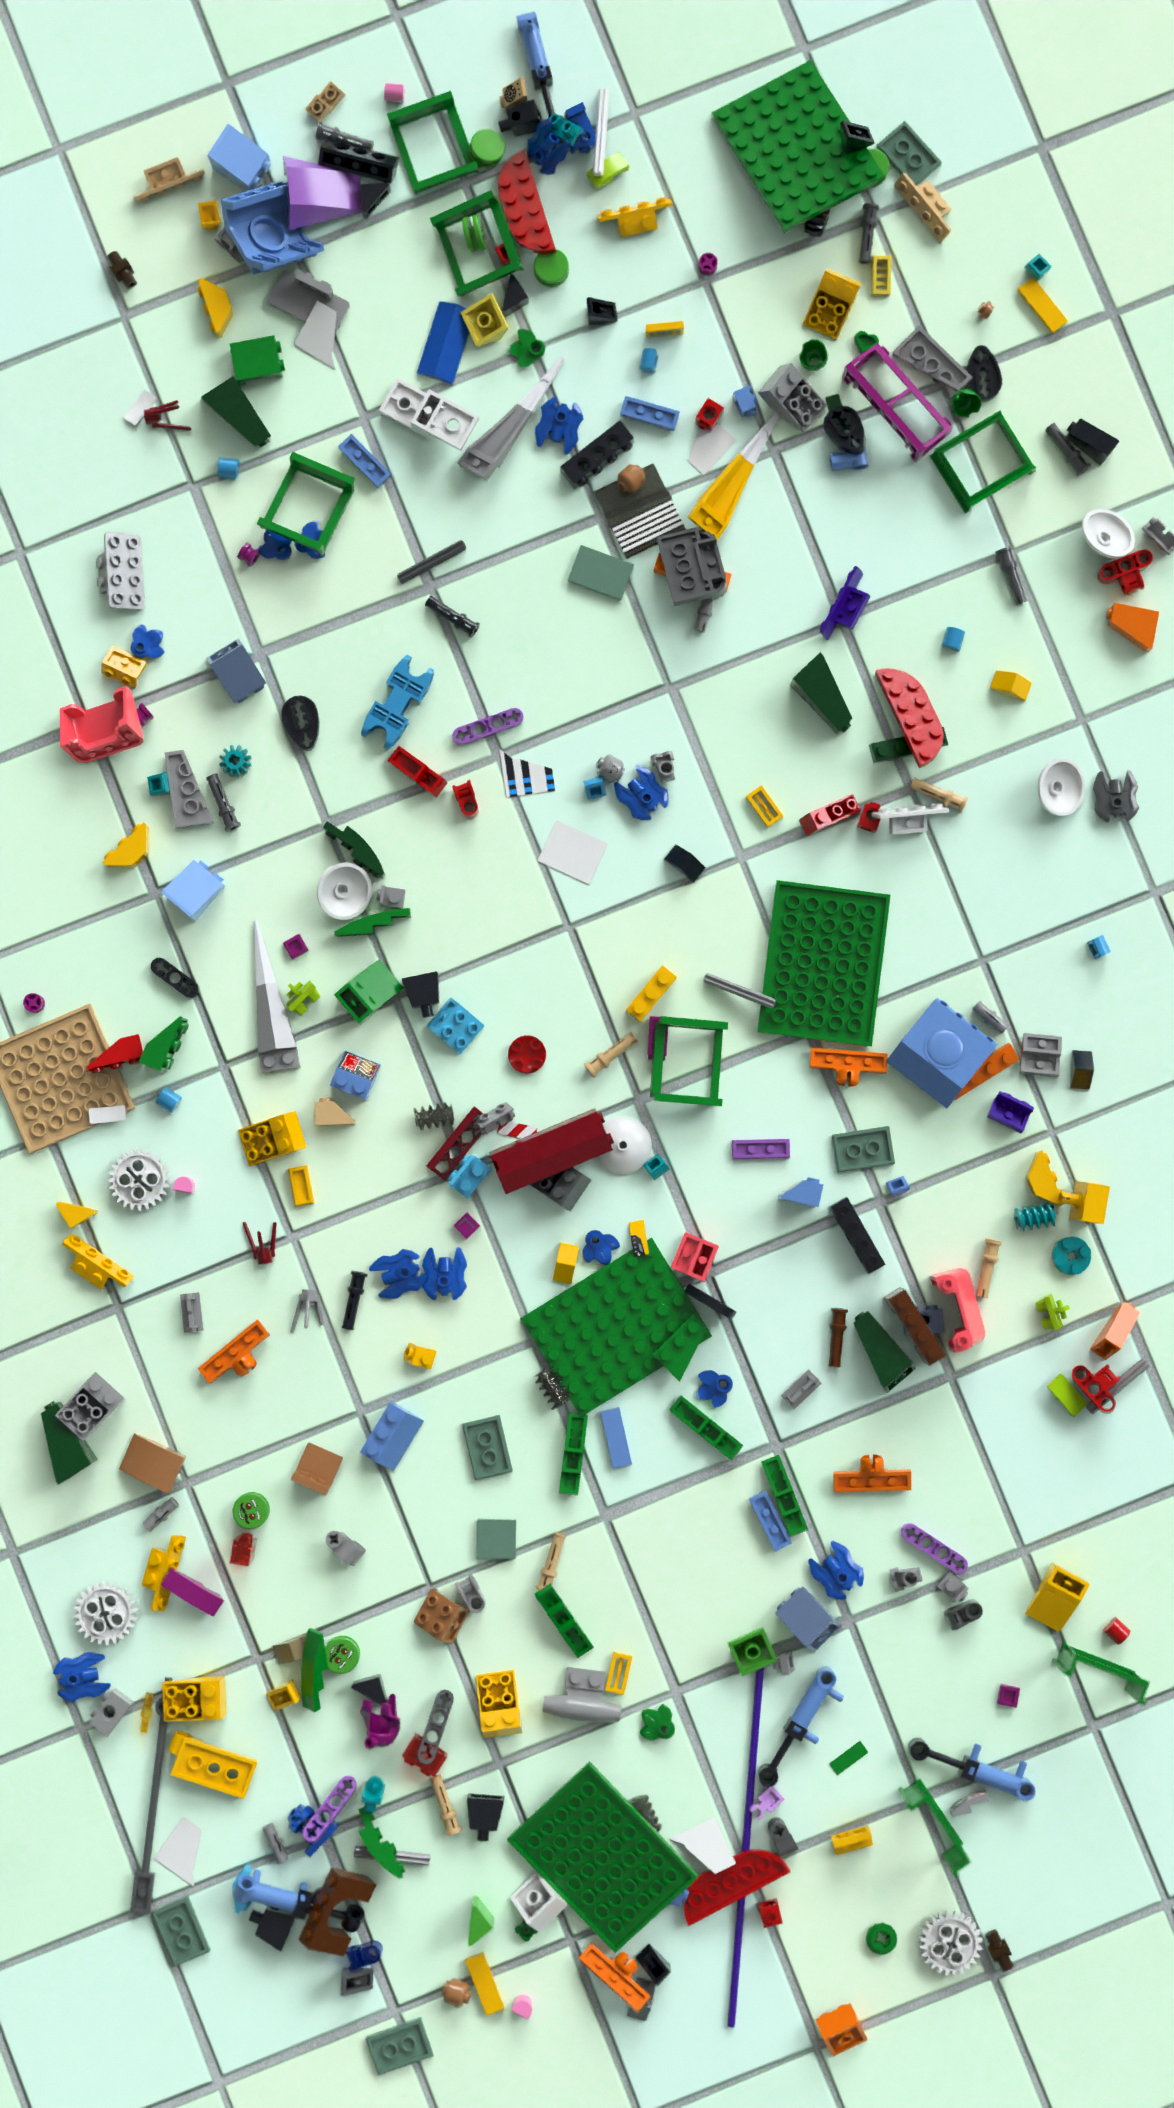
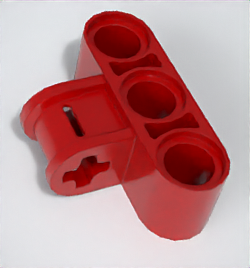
M1143 549L1106 563L1098 571L1097 579L1102 584H1109L1118 580L1125 596L1134 590L1144 589V581L1140 571L1146 569L1151 564L1153 555L1149 550ZM1138 557H1145L1147 561L1146 564L1141 563ZM1121 563H1126L1129 566V570H1123ZM1103 570L1110 571L1111 577L1104 576Z
M1108 1364L1095 1375L1085 1366L1077 1365L1072 1370L1073 1382L1103 1414L1112 1413L1115 1410L1116 1402L1108 1391L1121 1378L1117 1377L1109 1369L1110 1366ZM1077 1371H1084L1086 1377L1082 1380L1075 1377ZM1096 1385L1099 1388V1392L1097 1394L1089 1393V1386ZM1110 1400L1112 1407L1104 1409L1101 1406L1102 1401Z

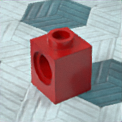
M707 398L696 415L695 422L697 426L702 430L706 431L708 429L712 431L722 416L724 407ZM705 413H711L714 417L710 420H707L704 418L703 415Z
M874 802L866 803L857 827L875 833L881 819L876 818L874 821H869L866 818V813L878 812V809H881V805Z
M777 1898L758 1902L764 1928L783 1924Z

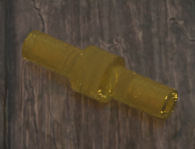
M146 1692L144 1707L141 1708L140 1732L142 1733L148 1732L149 1719L153 1713L151 1708L153 1693Z

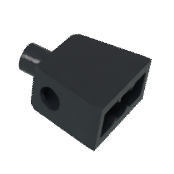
M533 99L507 109L508 118L498 121L501 133L512 130L514 136L519 137L535 133L537 125L543 120L541 112Z
M438 972L402 978V983L412 1008L421 1007L423 1018L434 1016L432 1005L440 1003Z
M468 1793L469 1828L471 1830H478V1841H489V1831H497L505 1796Z
M267 1906L264 1914L253 1909L248 1921L258 1924L255 1932L257 1937L278 1951H282L295 1918L291 1917L292 1912Z

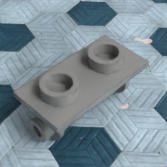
M1153 516L1141 529L1148 538L1153 539L1158 544L1161 551L1169 555L1174 551V533L1169 530L1164 534L1163 531L1167 526L1159 518L1156 519Z
M507 1102L499 1104L490 1112L481 1114L474 1122L480 1127V1133L487 1135L498 1128L496 1125L497 1121L500 1126L512 1121L513 1117H515L514 1108Z
M199 1292L180 1294L184 1333L203 1331Z
M808 1369L781 1396L795 1409L822 1383Z

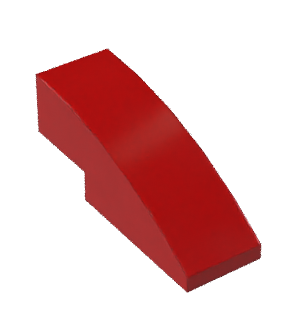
M400 746L397 747L387 760L436 798L448 784L443 777Z

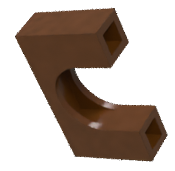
M899 1287L883 1297L893 1314L897 1315L915 1343L914 1348L923 1363L931 1366L946 1356L905 1289Z
M331 1868L298 1940L309 1950L344 1957L352 1938L343 1929L328 1926L330 1913L337 1904L347 1899L369 1903L376 1884L366 1875Z

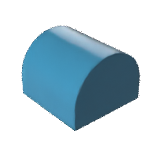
M643 349L639 366L640 370L655 373L658 361L656 349Z
M220 457L217 469L218 477L237 480L240 460Z
M947 627L941 647L959 652L965 631L955 627Z
M602 777L583 781L588 800L606 796Z
M1103 935L1087 942L1094 959L1111 952Z
M165 1087L155 1103L168 1112L173 1113L182 1097Z

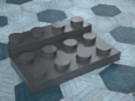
M695 527L657 537L674 606L711 598L714 601L724 596L727 586L726 573L724 572L717 539L714 534L701 530V527Z

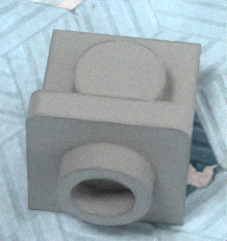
M382 885L381 889L377 891L376 901H379L380 906L403 909L406 890Z
M950 1571L936 1585L955 1603L958 1601L962 1602L968 1595L967 1591L969 1588Z

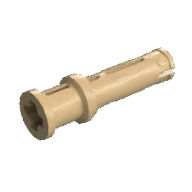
M914 777L910 789L943 802L942 804L946 807L951 806L958 809L960 813H962L968 800L966 796H959L953 793L952 790L947 792Z
M629 1032V1034L608 1050L596 1054V1058L583 1065L590 1075L595 1078L599 1071L603 1068H608L611 1061L637 1043L638 1040L632 1032Z
M985 1238L986 1247L984 1254H982V1260L984 1261L976 1296L988 1298L995 1263L999 1260L997 1255L1002 1242Z
M554 1532L546 1564L540 1570L542 1574L539 1584L535 1587L536 1589L541 1590L550 1583L552 1585L554 1577H557V1571L555 1570L566 1535Z
M441 1774L429 1778L441 1811L440 1820H443L446 1829L445 1835L450 1836L462 1831L455 1816L457 1813L451 1807Z

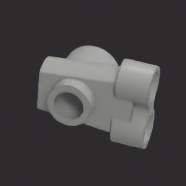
M670 750L651 755L652 765L656 766L662 783L674 781L673 752Z
M898 1567L890 1569L895 1592L904 1590L906 1586H915L918 1582L923 1581L919 1567L900 1570ZM912 1573L915 1575V1577L910 1578L908 1574Z

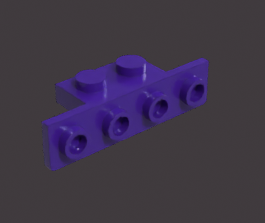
M854 566L852 571L848 573L847 581L839 590L838 597L835 603L831 605L826 620L821 624L820 633L826 640H829L837 624L853 630L871 597L868 593L856 589L864 575L858 566Z

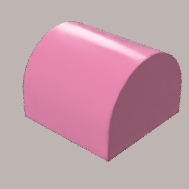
M386 83L384 100L404 103V85Z
M179 1177L174 1181L173 1190L190 1194L194 1193L195 1182L190 1177Z
M527 1995L517 1996L512 2003L511 2011L529 2019L532 2014L533 2005L531 1998Z

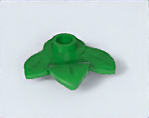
M519 329L517 332L519 341L510 345L508 351L512 356L519 358L518 366L528 367L533 364L535 359L541 358L545 354V344L541 340L536 339L533 332ZM538 347L540 350L538 352H534L533 348Z
M661 1704L658 1711L653 1709L642 1710V1719L646 1726L640 1730V1734L648 1740H656L659 1737L669 1739L674 1735L675 1725L672 1722V1711L668 1706ZM664 1725L668 1727L667 1733L662 1731Z

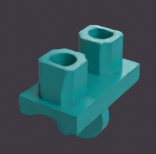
M553 113L549 118L552 120L549 133H555L562 142L568 141V144L571 146L574 145L576 138L584 132L580 126L556 113Z
M372 1776L366 1781L361 1802H365L364 1811L374 1813L377 1805L381 1804L385 1784H383L380 1777Z

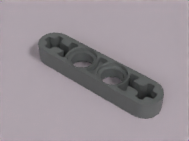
M441 1690L436 1695L417 1751V1760L422 1765L430 1764L436 1756L454 1701V1696L449 1690ZM444 1694H447V1698L450 1700L443 1707L447 1708V1711L436 1708V1705L441 1706L442 1699H440V1696H444ZM434 1713H442L444 1717L442 1723H436L433 1720ZM429 1731L436 1732L438 1737L435 1742L428 1741L427 1733ZM424 1743L428 1746H435L434 1749H429L428 1755L431 1758H428L426 1761L423 1760L421 1755L427 1749V1746H423Z

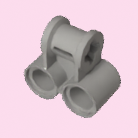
M224 226L214 239L238 263H241L244 259Z
M330 1531L326 1536V1544L335 1552V1556L346 1565L355 1566L366 1552L362 1545L355 1540L352 1541L343 1532Z

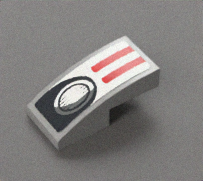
M983 1789L961 1798L949 1808L951 1815L955 1817L972 1813L970 1805L988 1802V1793Z

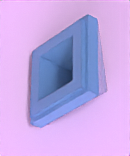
M904 1176L886 1182L892 1196L902 1195L910 1190Z

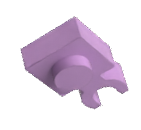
M773 1786L766 1787L757 1796L760 1802L751 1805L749 1810L754 1812L755 1809H759L760 1812L756 1818L760 1820L764 1817L766 1809L771 1813L785 1799Z

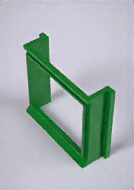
M451 91L387 113L415 195L418 192L468 174L479 173L477 162H473L469 156V142ZM447 110L466 165L418 181L399 127Z
M492 190L430 218L432 226L438 230L458 286L455 288L458 297H463L514 272L524 270L500 201L493 195ZM491 208L511 264L465 284L446 228L462 221L465 216L471 217L474 214Z
M1001 410L937 447L933 454L930 455L931 460L965 514L971 511L974 505L1026 474L1031 475L1037 471L1036 466L1029 459L1002 415ZM997 422L1023 465L970 496L944 453Z
M292 451L289 457L290 467L265 517H260L257 525L261 529H266L315 550L323 556L355 491V478ZM297 470L343 490L318 541L272 522Z
M660 1016V1020L655 1021L650 1097L654 1098V1101L722 1106L723 1099L718 1098L723 1030H728V1022ZM666 1027L715 1031L710 1097L661 1093Z
M1062 1643L1057 1659H1052V1663L1064 1675L1072 1677L1078 1660L1127 1679L1124 1690L1139 1704L1145 1706L1147 1704L1144 1698L1150 1681L1142 1679L1134 1670Z
M921 1779L905 1789L901 1786L898 1789L910 1811L926 1801L955 1844L942 1853L952 1874L957 1878L959 1876L957 1872L971 1863L962 1847L964 1843Z

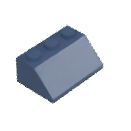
M391 1401L359 1453L380 1465L395 1470L424 1420Z

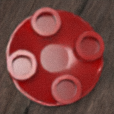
M530 1035L520 1036L511 1043L508 1050V1059L515 1070L526 1074L538 1071L545 1063L546 1049L538 1038Z

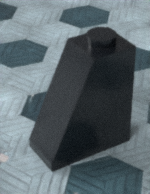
M1081 418L1077 423L1073 421L1066 429L1069 432L1066 436L1068 441L1100 466L1120 442L1115 437Z

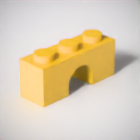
M662 965L627 1007L626 1012L641 1023L657 1001L677 979V976Z

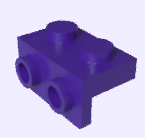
M999 1091L993 1099L987 1118L1018 1133H1022L1034 1107L1026 1101L1012 1097L1009 1093Z

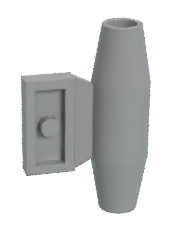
M567 1667L565 1688L568 1695L544 1696L542 1712L564 1719L586 1722H619L621 1706L599 1699L604 1691L606 1672Z

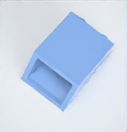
M230 124L226 125L207 155L213 170L247 191L256 189L259 186L261 176L271 166L269 154Z
M193 860L161 892L195 921L225 887L222 883L224 879L217 873L213 875L207 871L209 867L201 860L198 863Z

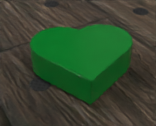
M859 331L854 337V342L860 354H862L875 344H879V339L874 334L868 335L865 331Z

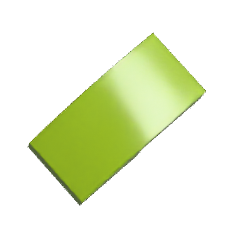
M618 152L604 160L603 176H594L593 168L587 172L586 176L596 188L611 183L614 176L628 171L630 165Z
M1059 1374L1047 1385L1054 1398L1061 1402L1072 1417H1075L1088 1405L1062 1374Z

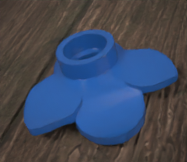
M318 521L309 522L302 529V535L316 541L319 540L323 530H319ZM294 542L295 548L299 552L307 553L313 559L325 557V552L322 556L317 551Z
M268 530L264 532L265 544L258 548L261 552L260 554L267 559L274 557L278 560L288 559L291 556L292 549L290 544L292 541Z
M143 624L136 627L132 634L131 653L137 658L147 656L154 659L162 656L165 651L159 644L163 639V631L157 629L147 631ZM137 646H143V649L138 650Z
M591 1230L585 1237L586 1245L583 1248L582 1254L587 1263L596 1259L599 1263L608 1265L612 1259L611 1250L619 1248L620 1244L611 1234H602L598 1230ZM593 1237H598L597 1243L592 1242Z
M713 1370L699 1373L698 1377L703 1384L697 1391V1397L703 1400L712 1399L714 1408L722 1406L727 1400V1393L733 1387L732 1379L728 1375H718ZM722 1380L727 1382L724 1388L719 1385Z

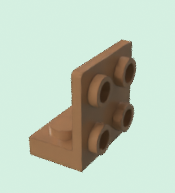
M309 1442L290 1480L327 1495L343 1457Z
M430 1589L413 1622L440 1642L453 1644L470 1610L466 1606L455 1604L435 1589Z

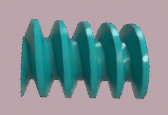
M1045 1203L1044 1208L1041 1204H1038L1036 1209L1034 1206H1029V1210L1026 1207H1022L1021 1212L1018 1208H1014L1016 1228L1021 1227L1024 1232L1026 1225H1028L1030 1230H1033V1224H1036L1038 1229H1040L1041 1223L1046 1228H1048L1049 1222L1052 1223L1053 1227L1056 1226V1214L1053 1204L1050 1206L1048 1203Z

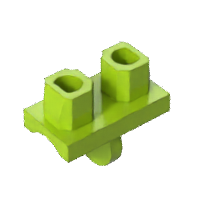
M310 980L304 986L300 981L295 986L290 983L288 987L291 990L286 995L291 999L285 1005L290 1011L294 1010L302 1016L308 1009L302 1001L308 997L314 1003L320 998V994Z
M1052 1293L1035 1303L1038 1312L1048 1310L1050 1317L1041 1320L1044 1330L1054 1328L1056 1331L1063 1327L1061 1318H1067L1065 1311L1070 1309L1069 1305L1063 1306L1061 1299L1055 1303Z

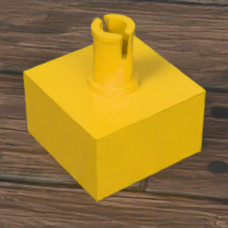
M1075 1181L1073 1194L1061 1191L1059 1196L1066 1199L1058 1198V1203L1071 1205L1069 1219L1104 1224L1110 1186Z

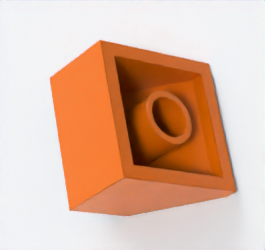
M851 2003L843 2004L836 2010L824 2013L815 2019L832 2056L868 2040Z

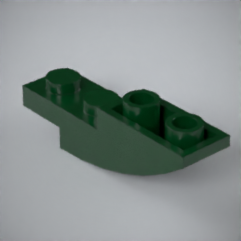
M942 727L944 736L941 748L948 746L944 727ZM904 736L869 745L873 764L913 756Z
M328 821L323 826L324 830H326L325 835L333 840L338 838L342 841L341 845L349 851L352 848L354 849L351 853V857L354 858L353 863L361 868L363 865L370 869L368 872L376 878L379 876L385 877V872L378 857L356 831L348 825L344 831H341Z

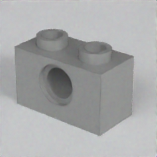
M117 1688L112 1692L108 1690L101 1699L104 1702L100 1708L96 1706L90 1715L92 1719L89 1724L107 1737L134 1702ZM106 1707H112L114 1715H108Z

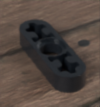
M155 958L151 962L152 972L184 996L194 998L199 994V985L163 958ZM163 962L164 968L169 970V967H171L172 969L167 974L162 970L157 972L156 963ZM177 972L180 974L181 978L178 983L170 981L172 973ZM184 982L189 986L194 985L193 989L195 992L187 994V988L182 986L180 989L178 987Z

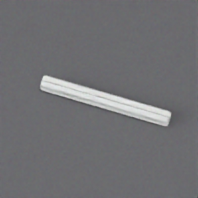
M600 88L598 92L593 175L596 177H601L604 173L609 90L607 88Z

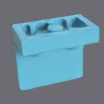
M450 997L426 1027L456 1052L462 1054L483 1029L484 1024Z
M474 1154L471 1156L466 1155L460 1163L462 1165L459 1171L454 1170L448 1178L450 1181L448 1185L456 1189L467 1199L491 1170L489 1166Z

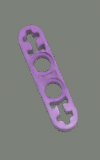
M511 708L458 727L453 732V740L458 745H466L514 728L523 722V713L518 708ZM514 712L516 713V715L520 714V717H518L517 722H515L514 719H511L508 721L510 725L506 726L505 719L503 717L504 715H506L508 719L512 717V713ZM496 718L501 719L503 722L502 726L498 729L492 726V721ZM482 725L485 731L483 734L477 735L474 733V727ZM467 729H471L473 738L467 735L463 741L460 738L456 739L458 732L462 731L463 734L469 733Z
M906 1523L902 1526L901 1535L906 1541L956 1573H963L967 1570L968 1562L962 1555L915 1524ZM907 1528H914L913 1532L919 1536L917 1543L914 1542L916 1538L912 1535L906 1536L905 1530ZM925 1537L931 1539V1546L928 1548L921 1546V1540ZM941 1548H945L948 1551V1555L944 1559H940L937 1556V1552ZM952 1553L955 1554L952 1558L956 1561L962 1559V1568L958 1567L955 1569L956 1565L952 1561L949 1564L946 1563L950 1560Z
M344 1776L304 1827L303 1837L306 1842L316 1843L319 1841L356 1792L357 1783L354 1777ZM352 1781L351 1785L353 1788H347L344 1792L347 1796L344 1797L338 1790L340 1789L342 1792L345 1789L344 1783ZM335 1796L342 1799L341 1804L337 1807L331 1805V1799ZM323 1812L330 1815L329 1820L325 1823L319 1821V1815ZM316 1821L323 1828L320 1830L318 1827L315 1830L316 1837L311 1836L308 1838V1830L313 1831L316 1825L313 1823Z

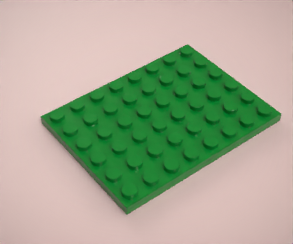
M811 60L711 112L713 120L784 233L885 180V175L867 147L846 154L840 138V123L842 121H850Z
M776 880L762 994L774 998L776 1003L773 1009L760 1005L757 1032L872 1047L891 895Z
M652 1237L647 1240L649 1254L634 1256L632 1249L521 1317V1320L581 1417L662 1368L663 1365L652 1354L693 1313L703 1322ZM708 1328L699 1344L712 1337Z
M590 1761L507 1838V1841L614 1953L620 1950L699 1876Z

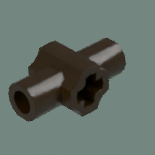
M118 251L109 253L107 259L112 265L109 268L117 281H122L126 289L136 286L137 281L132 275L135 272L126 258L122 259Z
M997 1929L987 1932L985 1936L990 1944L987 1948L994 1963H999L1002 1972L1012 1969L1014 1965L1009 1957L1012 1953L1005 1938H1000Z

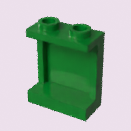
M274 335L229 344L235 377L239 386L246 385L245 381L276 375L279 378L283 377L282 371H285L283 359L280 360L279 353L282 352L280 341H276Z

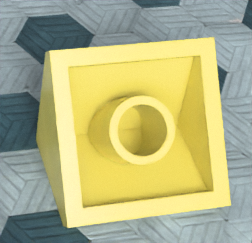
M492 293L461 312L476 347L501 340L509 328Z

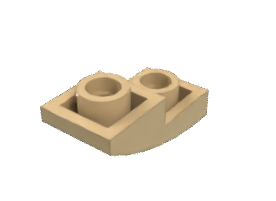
M330 81L319 96L316 94L305 110L318 122H321L334 110L346 94Z

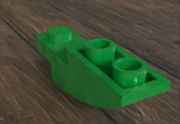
M364 1807L358 1809L365 1829L358 1832L367 1849L375 1860L389 1873L399 1879L403 1878L402 1873L405 1872L402 1862H397L395 1854L398 1852L394 1843H389V1840L381 1843L380 1839L383 1837L379 1827L375 1828L372 1822L375 1820L373 1812L364 1811Z

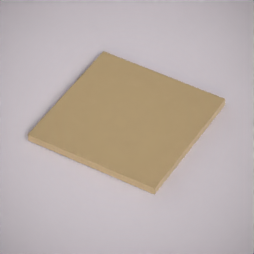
M91 1003L0 1042V1088L28 1154L35 1153L102 1124H90V1108L125 1105L126 1113L136 1109L119 1068L110 1069V1067L102 1068V1072L92 1074L91 1071L86 1072V1067L109 1048Z

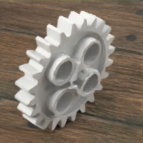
M137 1148L136 1154L130 1149L129 1155L122 1153L123 1159L116 1158L118 1164H111L115 1170L108 1172L110 1175H113V1178L107 1181L113 1182L109 1189H115L112 1197L119 1196L117 1203L124 1201L123 1207H127L130 1204L131 1210H134L137 1205L138 1210L141 1211L143 1205L146 1209H150V1203L153 1206H157L156 1199L163 1201L160 1195L168 1194L164 1188L170 1187L166 1181L170 1180L171 1177L166 1176V1173L170 1170L163 1168L167 1163H160L161 1156L154 1158L156 1152L148 1155V1149H145L142 1154L141 1149ZM138 1160L143 1163L141 1171L135 1169V1163ZM127 1167H129L135 1175L143 1176L141 1180L146 1185L151 1187L152 1191L150 1192L144 1184L136 1183L137 1178L127 1171ZM152 1173L157 1176L155 1184H151L148 1180ZM125 1174L130 1177L128 1185H124L121 1181ZM139 1187L144 1190L142 1198H138L135 1194L136 1189Z
M102 1581L100 1587L96 1582L93 1584L94 1589L88 1586L86 1588L88 1593H81L83 1599L78 1598L76 1600L80 1606L74 1607L76 1611H79V1613L73 1616L74 1618H79L75 1625L82 1626L79 1632H86L84 1638H87L89 1635L91 1636V1643L98 1639V1645L103 1640H105L106 1645H109L110 1639H112L115 1644L118 1642L117 1637L121 1640L125 1638L123 1632L125 1634L130 1633L128 1627L133 1628L135 1626L131 1620L137 1619V1616L132 1615V1613L138 1610L137 1608H132L136 1601L129 1600L132 1593L126 1595L127 1588H124L122 1591L120 1590V1583L113 1587V1581L108 1586H106L105 1581ZM108 1596H113L116 1599L115 1605H110L107 1602ZM99 1597H102L103 1605H102L101 1601L99 1600ZM89 1603L97 1605L98 1609L96 1612L89 1609ZM102 1611H109L110 1614L107 1616L102 1615ZM115 1614L122 1617V1623L114 1621L113 1617ZM96 1621H101L104 1624L103 1630L96 1628Z
M946 1910L945 1916L938 1912L937 1919L931 1916L932 1923L925 1922L928 1927L927 1929L921 1928L925 1935L919 1936V1939L923 1942L919 1944V1947L924 1949L920 1953L922 1957L927 1956L924 1959L925 1963L931 1962L930 1968L932 1970L937 1967L938 1974L942 1970H944L946 1976H948L949 1971H952L953 1975L956 1976L957 1970L964 1974L963 1968L966 1967L970 1971L969 1964L976 1965L974 1957H981L977 1952L983 1950L982 1946L978 1944L983 1942L981 1937H977L981 1932L979 1929H976L977 1925L975 1922L971 1923L970 1917L964 1920L965 1915L963 1912L959 1917L956 1910L953 1911L952 1915ZM948 1926L950 1931L946 1934L941 1933V1929ZM956 1927H958L959 1929L955 1932L954 1935V1930ZM961 1935H968V1939L966 1941H959V1937ZM953 1939L954 1944L948 1946L947 1942H951ZM940 1944L943 1946L942 1949L938 1952L934 1951V1946ZM958 1952L960 1957L956 1960L951 1959L952 1954Z

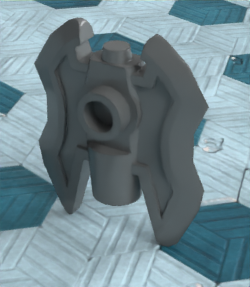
M1130 770L1126 772L1123 788L1122 782L1119 779L1110 780L1108 788L1103 772L1100 771L1097 774L1093 785V791L1097 798L1094 810L1105 822H1109V814L1114 816V818H1120L1121 815L1125 814V821H1130L1139 810L1136 802L1138 784Z

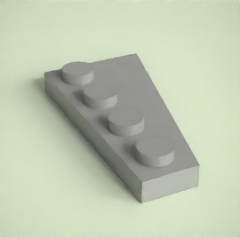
M920 325L892 352V355L957 392L973 379Z
M185 751L165 752L175 828L213 824Z

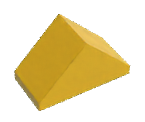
M996 670L989 689L1026 701L1032 682L1018 673Z
M65 1202L56 1203L58 1210L70 1229L77 1227L98 1212L95 1209Z
M560 1243L553 1281L567 1284L572 1283L579 1246Z
M293 1679L266 1693L274 1711L299 1702L301 1694Z

